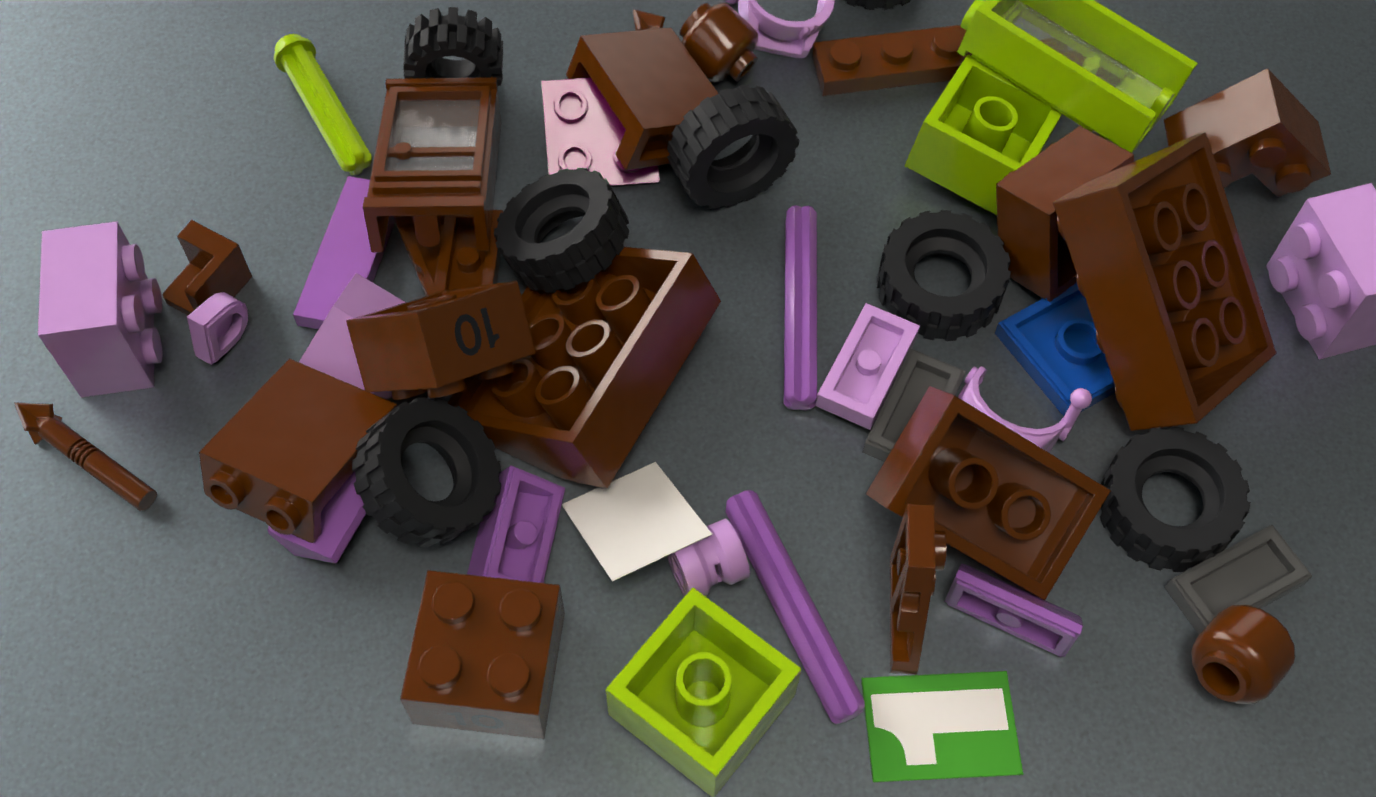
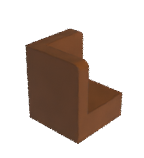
M191 220L177 235L190 263L168 286L162 296L166 304L186 315L191 314L204 301L216 293L225 292L235 298L252 278L239 244Z

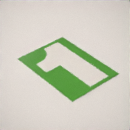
M1007 671L861 678L873 782L1023 775Z

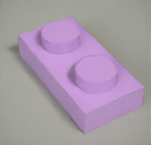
M866 303L817 394L815 406L871 430L910 349H912L917 339L920 325Z

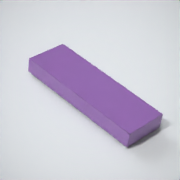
M348 176L294 310L293 316L297 326L319 330L332 306L355 273L371 282L374 281L393 230L395 219L394 216H389L384 251L371 252L363 212L364 197H367L370 184L368 179Z

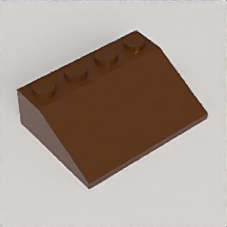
M1206 132L1193 135L1084 183L1053 202L1057 214L1059 232L1063 239L1066 240L1077 272L1078 288L1086 298L1096 328L1097 344L1105 354L1115 383L1117 402L1124 410L1131 431L1198 423L1277 354Z
M624 247L620 255L615 256L612 264L605 271L601 270L595 275V278L586 283L584 281L575 285V288L545 293L544 290L538 289V291H534L527 286L521 296L536 353L512 361L514 371L507 375L487 380H478L477 374L465 378L466 389L454 393L448 404L454 407L460 406L468 411L467 415L474 421L478 420L485 428L483 431L488 439H492L495 448L560 479L607 489L721 303L720 298L693 253Z

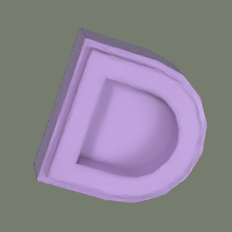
M220 292L209 297L187 316L195 356L212 365L239 341L248 322V309L245 303L225 292Z

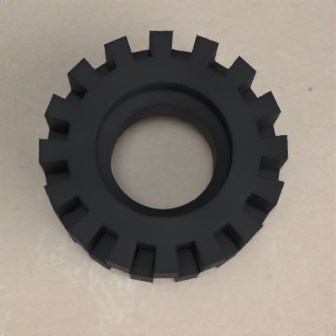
M448 7V15L442 16L439 8L430 10L429 20L421 14L415 18V26L409 24L406 31L403 63L404 78L497 77V86H501L503 79V40H501V32L498 28L492 29V21L487 17L477 22V12L468 10L464 17L458 15L457 7ZM446 56H455V57H461V58H464V59H463V60H451V59H446V58H443V57H446Z

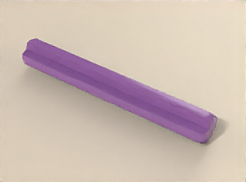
M794 205L786 211L784 405L790 410L800 409L808 411L815 407L817 398V212L809 205L804 207Z
M746 490L740 494L733 495L726 501V514L830 720L835 724H840L857 717L863 712L865 701L757 493L752 490Z

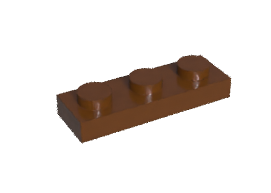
M961 25L814 42L812 59L822 96L950 81L968 54L972 56L970 52L965 56L957 53L966 30L961 28Z

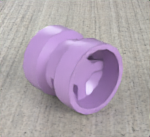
M727 519L707 526L713 535L667 556L675 580L684 597L692 587L705 596L709 594L711 586L721 581L732 585L749 578L750 570L745 551L735 529Z

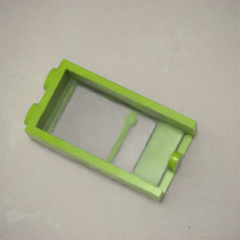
M975 0L961 22V28L965 29L966 33L957 51L962 56H965L968 52L972 53V58L1091 132L1093 130L1100 134V137L1112 141L1131 153L1136 150L1170 108L1198 64L1095 0Z

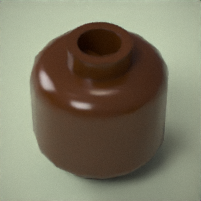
M709 3L702 4L688 17L680 29L679 34L683 37V45L712 83H720L730 76L737 82L752 69L758 60V57L753 53L758 41L757 31L727 3H719L713 6Z
M1233 605L1218 613L1197 636L1191 649L1192 664L1201 685L1216 698L1236 704H1255L1267 698L1288 674L1295 661V645L1288 630L1276 617L1263 609L1249 605Z

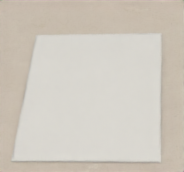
M656 462L612 481L607 489L599 487L562 504L612 582L713 535Z

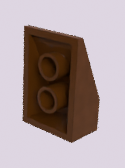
M929 386L866 492V495L902 518L907 504L933 505L935 530L945 531L947 544L1041 599L1046 600L1111 490L955 395Z

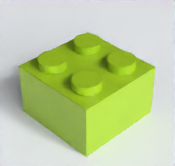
M968 54L923 121L904 166L997 215L996 184L1007 174L1017 170L1042 152L1062 114Z
M692 587L605 689L608 715L708 795L715 797L794 698L802 668Z

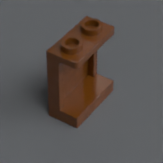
M671 27L581 35L566 72L568 79L592 78L626 129L615 154L625 170L670 164L667 158L670 155L667 146L668 141L672 140V132L676 125H680L684 119L683 117L690 110L700 105L702 100L718 94Z
M289 358L199 451L204 492L223 508L237 509L265 522L278 533L284 535L292 534L307 542L314 543L322 533V509L353 473L352 461L357 457L358 451L355 448L359 440L368 434L366 432L367 429L396 408L397 404Z

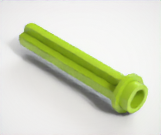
M289 34L282 37L274 48L273 58L277 68L288 74L341 169L349 171L353 176L361 174L363 169L371 166L372 155L315 59V46L309 39L299 34Z

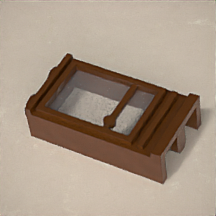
M497 77L386 79V96L367 197H364L363 212L371 252L384 251L389 216H413L418 243L425 247L438 245L441 237L439 215H473L477 251H489L501 130Z

